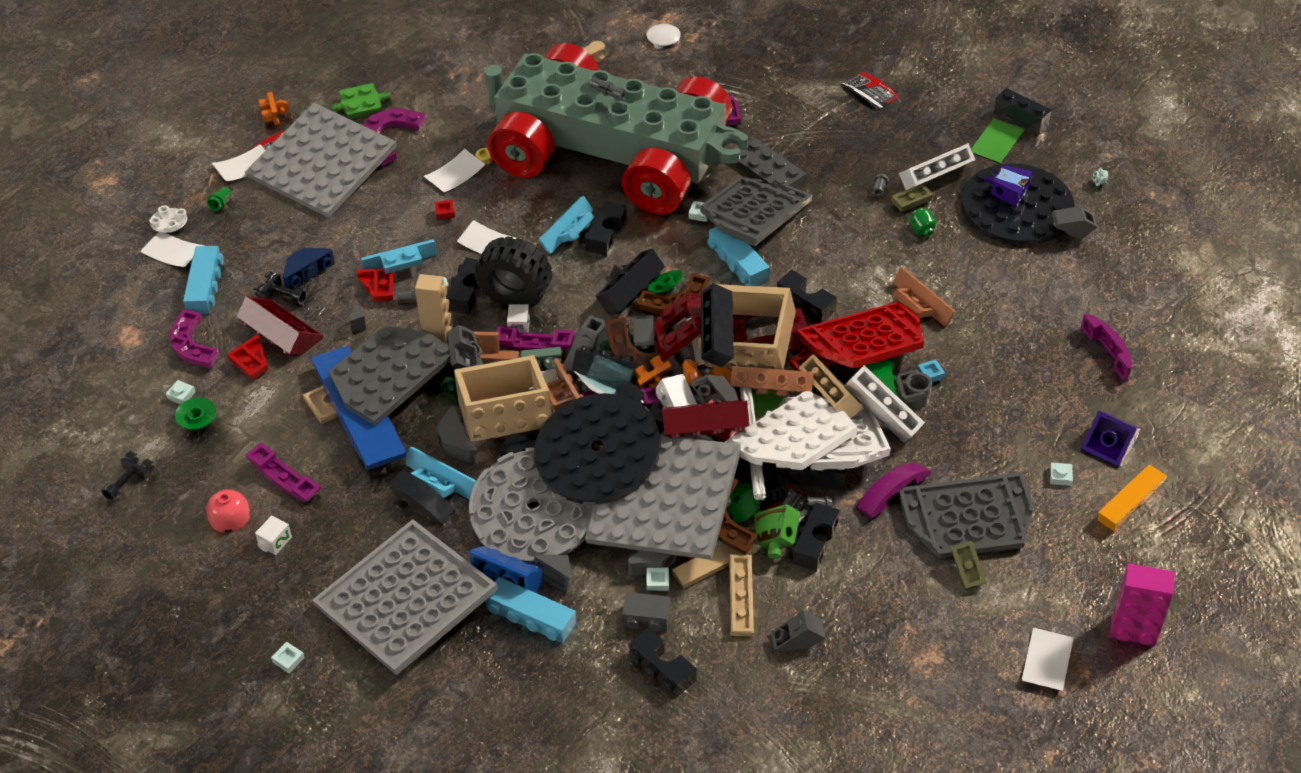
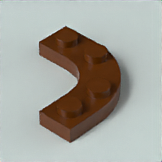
M692 273L686 287L674 295H661L643 290L636 303V309L661 314L665 308L671 306L688 292L701 295V292L710 285L711 278Z
M625 317L605 320L608 342L613 355L621 357V354L630 355L633 357L632 360H637L635 369L644 365L648 373L654 370L650 360L659 355V353H643L631 344ZM671 356L665 362L669 361L671 364L670 370H674L673 356Z
M735 478L733 479L729 498L735 490L739 481ZM726 507L718 540L734 550L747 555L756 540L757 534L732 521Z

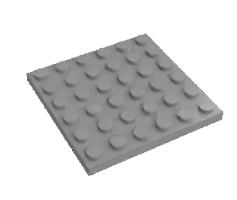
M313 103L245 171V174L264 186L329 218L397 147V143L384 135Z
M660 435V458L654 471H651L645 478V483L631 494L612 502L595 505L585 537L586 543L712 560L739 461L741 445L681 437L669 438V436Z
M412 519L312 601L320 611L397 675L498 590V586Z

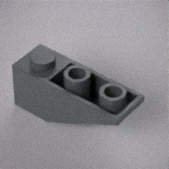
M590 315L582 325L564 362L568 373L572 374L573 361L578 347L581 348L582 345L593 347V351L598 352L606 342L608 337L605 320Z

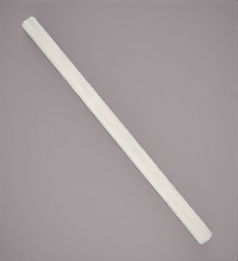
M740 387L741 400H747L749 423L752 425L756 422L751 388ZM749 462L754 498L756 500H764L766 492L762 465H755Z

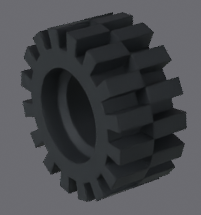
M763 468L764 485H772L776 488L765 490V499L761 500L762 507L766 508L767 504H769V507H773V503L779 505L780 501L784 502L785 497L787 498L788 496L787 478L782 471L778 473V469L772 471L771 468H768V471H765Z

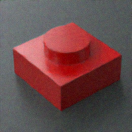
M453 200L434 202L437 220L455 218Z

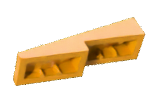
M1149 464L1098 512L1097 520L1116 532L1138 506L1141 507L1167 479V475Z

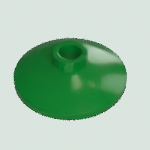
M681 270L665 272L649 283L648 290L653 293H670L682 281L684 274Z
M201 397L184 401L175 412L177 424L187 430L202 429L211 424L216 417L214 403L209 399Z
M746 482L737 484L730 496L731 505L727 507V511L733 516L732 521L735 523L746 522L757 513L761 499L756 500L754 498L752 484Z

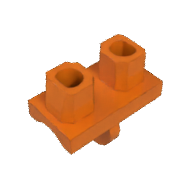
M268 92V98L259 100L264 123L274 121V125L277 126L280 125L277 114L284 115L288 112L289 104L284 100L275 102L273 93Z
M657 355L650 360V364L654 368L651 372L648 373L644 365L636 368L634 374L639 389L650 384V388H656L662 379L668 378L667 375H663L670 371L671 364L669 361L662 362L660 356Z

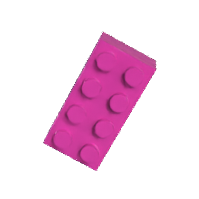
M1127 564L1111 616V638L1156 646L1173 597L1175 571Z

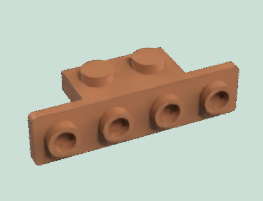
M904 267L900 268L893 280V284L899 289H896L893 296L919 318L932 316L944 327L948 326L955 314V310Z
M474 332L477 343L483 352L480 355L483 363L488 364L519 357V351L499 350V332Z
M556 358L553 361L559 379L546 384L549 389L550 403L555 411L572 400L583 397L579 393L577 385L573 384L570 373L567 374L564 363L560 364Z
M733 366L731 386L751 388L753 391H756L757 395L766 396L769 392L776 393V396L788 397V394H794V392H812L814 374L813 372Z

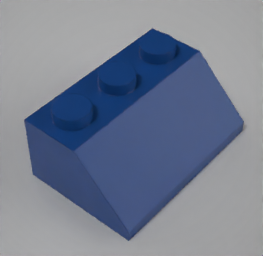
M485 546L471 549L469 552L471 564L494 582L499 576L537 593L543 583L542 570L533 564L529 565L516 557L507 556L497 549H490Z

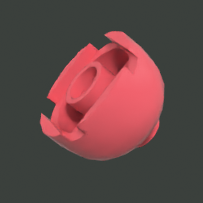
M226 489L219 491L208 501L206 513L209 524L219 532H225V530L232 529V532L244 527L250 519L248 501L241 493L235 490Z

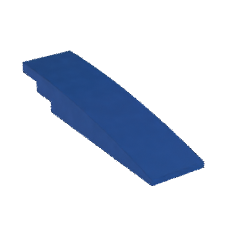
M347 345L311 357L310 359L353 449L356 450L368 471L405 458L407 455L388 416L374 426L344 407L342 399L329 377V370L352 352Z

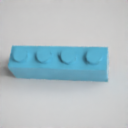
M718 227L709 230L708 244L710 248L718 253L720 259L728 264L730 270L737 274L743 284L745 283L746 286H758L769 281L770 267L748 243L723 233Z
M195 246L183 300L186 310L210 314L212 306H215L214 294L218 291L217 279L221 277L220 265H223L224 262L223 254H220L218 246Z
M498 576L495 581L498 590L485 600L486 609L493 614L506 617L513 623L522 624L533 632L542 633L550 640L564 643L576 625V611Z

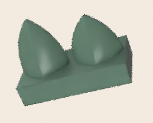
M561 347L521 351V357L535 355L539 368H541V363H544L547 370L555 369L553 359L557 358L560 363L562 361Z

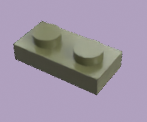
M920 184L893 195L891 202L901 212L931 201L933 194L924 184Z
M972 541L950 548L965 590L987 583Z

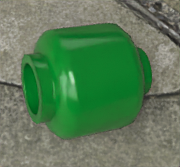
M919 208L911 214L910 224L918 236L924 235L928 237L935 232L934 230L938 223L929 209Z

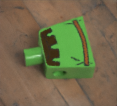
M788 504L755 513L756 542L768 550V557L771 559L781 558L782 548L792 546L795 543L800 512Z

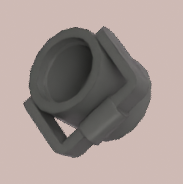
M918 370L897 375L898 383L896 387L899 396H902L903 402L914 408L925 407L930 401L931 378Z

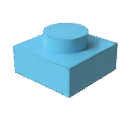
M936 359L918 365L917 370L927 374L932 382L945 378V372Z

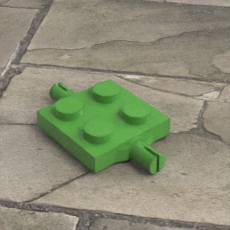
M373 83L339 90L341 103L331 105V109L333 112L343 110L348 119L382 112L381 101L390 99L389 91L379 94L375 90Z

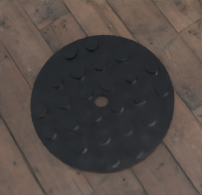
M1011 163L993 165L973 175L964 187L961 201L963 214L974 229L990 239L995 237L1003 240L1005 244L1017 246L1019 243H1030V245L1042 244L1060 236L1064 231L1054 226L1051 212L1075 206L1070 190L1054 174L1034 166ZM1004 165L1032 171L1030 186L1017 207L991 194L992 184L984 181L987 171L998 174Z
M592 394L577 398L563 405L546 420L536 438L534 459L542 481L553 493H557L574 503L595 502L596 504H603L623 498L645 483V478L651 471H654L660 458L661 437L655 419L637 401L617 394ZM594 444L603 446L602 449L598 451L592 450L593 447H595Z

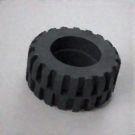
M509 236L505 237V239L500 237L490 241L474 268L478 287L482 288V292L486 296L488 295L490 300L500 303L499 305L503 307H509V304L529 305V308H532L539 304L553 276L550 262H548L545 254H541L539 248L533 247L530 242H524L523 239H513V237Z

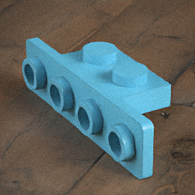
M584 196L580 197L538 239L548 254H551L563 242H573L579 237L581 231L590 226L589 222L594 218L592 215L593 208Z
M432 239L362 257V269L384 268L387 274L422 265L423 258L437 255L436 243Z
M414 447L408 449L405 465L415 470L410 473L411 475L424 482L442 498L456 492L470 500L476 480Z

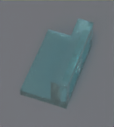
M596 355L587 378L616 390L624 380L629 382L633 370Z

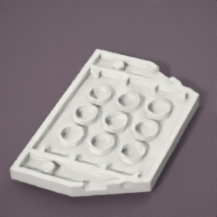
M805 391L745 428L746 431H741L732 436L725 443L740 444V458L755 465H763V462L776 463V467L803 470L856 435L857 426L844 411L838 412L826 398Z
M786 397V403L795 397ZM860 403L863 408L851 418L857 426V434L810 465L811 470H844L845 468H855L889 456L890 446L876 416Z

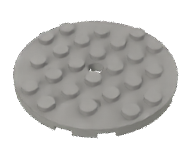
M525 448L526 451L514 454L511 452L500 457L494 465L482 472L471 492L469 514L473 530L485 547L497 549L502 554L516 557L520 561L531 565L534 563V557L537 554L567 555L585 540L596 503H574L557 493H553L544 484L539 475L534 459V448ZM531 502H538L540 506L532 510L528 507Z

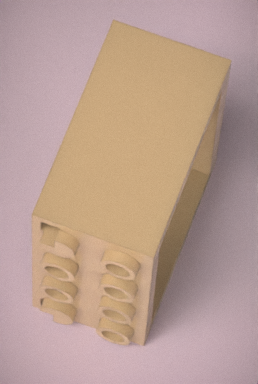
M717 284L732 291L734 315L779 317L774 344L733 342L734 358L725 364L724 367L732 369L733 366L783 370L796 312L790 288ZM701 335L699 336L698 343H697L698 346H699L700 352H701ZM704 361L705 366H709L712 368L717 367L714 364Z
M535 355L454 370L459 407L471 442L541 429L544 424L543 422H546L552 415L549 389Z

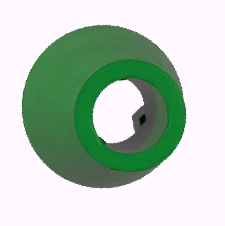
M222 187L211 194L207 200L208 207L213 211L222 210L231 195V190L228 187Z

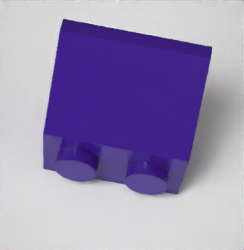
M1098 411L1081 449L1120 466L1133 447L1141 428L1107 412Z

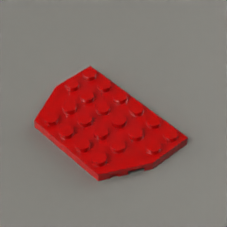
M900 301L796 330L797 338L815 355L850 368H860L867 364L877 363L884 359L894 358L898 355L912 353L924 348L920 318Z

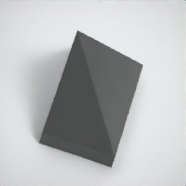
M537 554L534 557L533 565L542 570L543 580L567 594L572 578L568 555Z

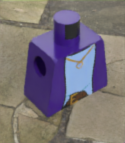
M1004 165L998 174L987 171L984 181L992 184L991 194L1017 207L1030 186L1032 171Z

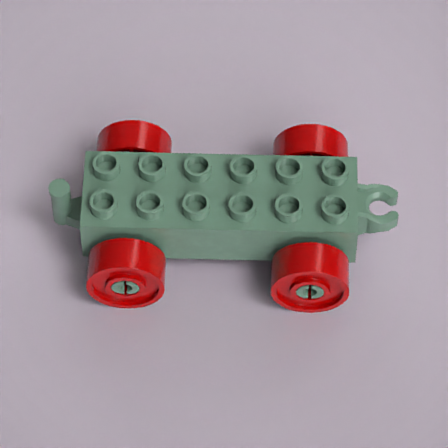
M560 43L552 46L544 57L536 53H525L504 84L502 70L499 65H490L485 68L489 105L496 108L497 125L487 140L488 152L500 168L517 177L531 178L538 175L553 154L555 146L629 165L622 177V187L628 199L646 212L665 215L674 212L679 207L691 182L699 184L710 164L738 163L741 157L740 149L748 148V136L744 132L725 126L732 113V102L729 95L719 84L704 77H688L682 80L676 89L644 84L639 79H624L599 70L598 64L587 51L569 43ZM597 77L605 82H612L614 86L625 89L627 91L625 99L620 101L610 95L605 96L601 91L591 88V79ZM728 143H734L738 145L740 149H725L722 148V146H725Z

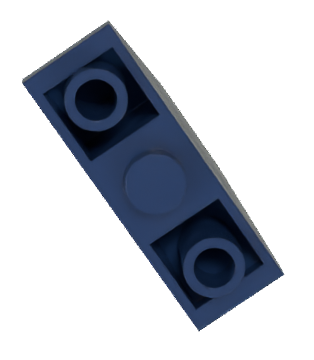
M302 248L288 256L283 273L285 287L293 289L334 265L332 250L330 248Z

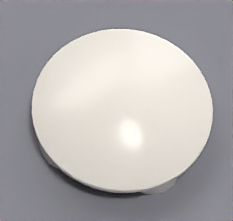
M658 24L652 26L647 31V39L654 44L655 48L661 49L664 46L677 45L680 42V31L670 24Z
M161 206L158 208V212L149 220L150 226L155 231L163 233L176 231L186 224L185 209Z

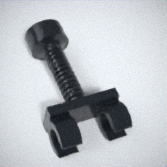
M268 271L264 276L267 278L265 281L267 283L266 286L257 284L254 287V290H257L254 294L259 298L269 299L274 292L292 297V301L297 304H303L307 298V291L304 289L296 288L292 290L280 286L282 283L280 274H275L272 271Z
M129 451L120 460L123 469L126 471L113 484L107 483L101 489L102 495L109 501H114L120 495L119 489L134 474L146 479L147 475L154 471L155 466L151 465L153 461L145 459L139 466L137 465L139 458L135 457L137 454Z

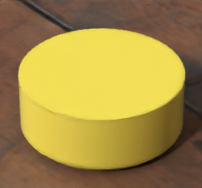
M481 148L476 152V158L485 165L493 162L488 148Z

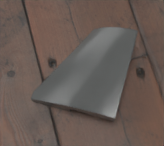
M460 325L449 330L448 341L451 366L461 369L483 365L480 357L483 352L477 343L474 332Z

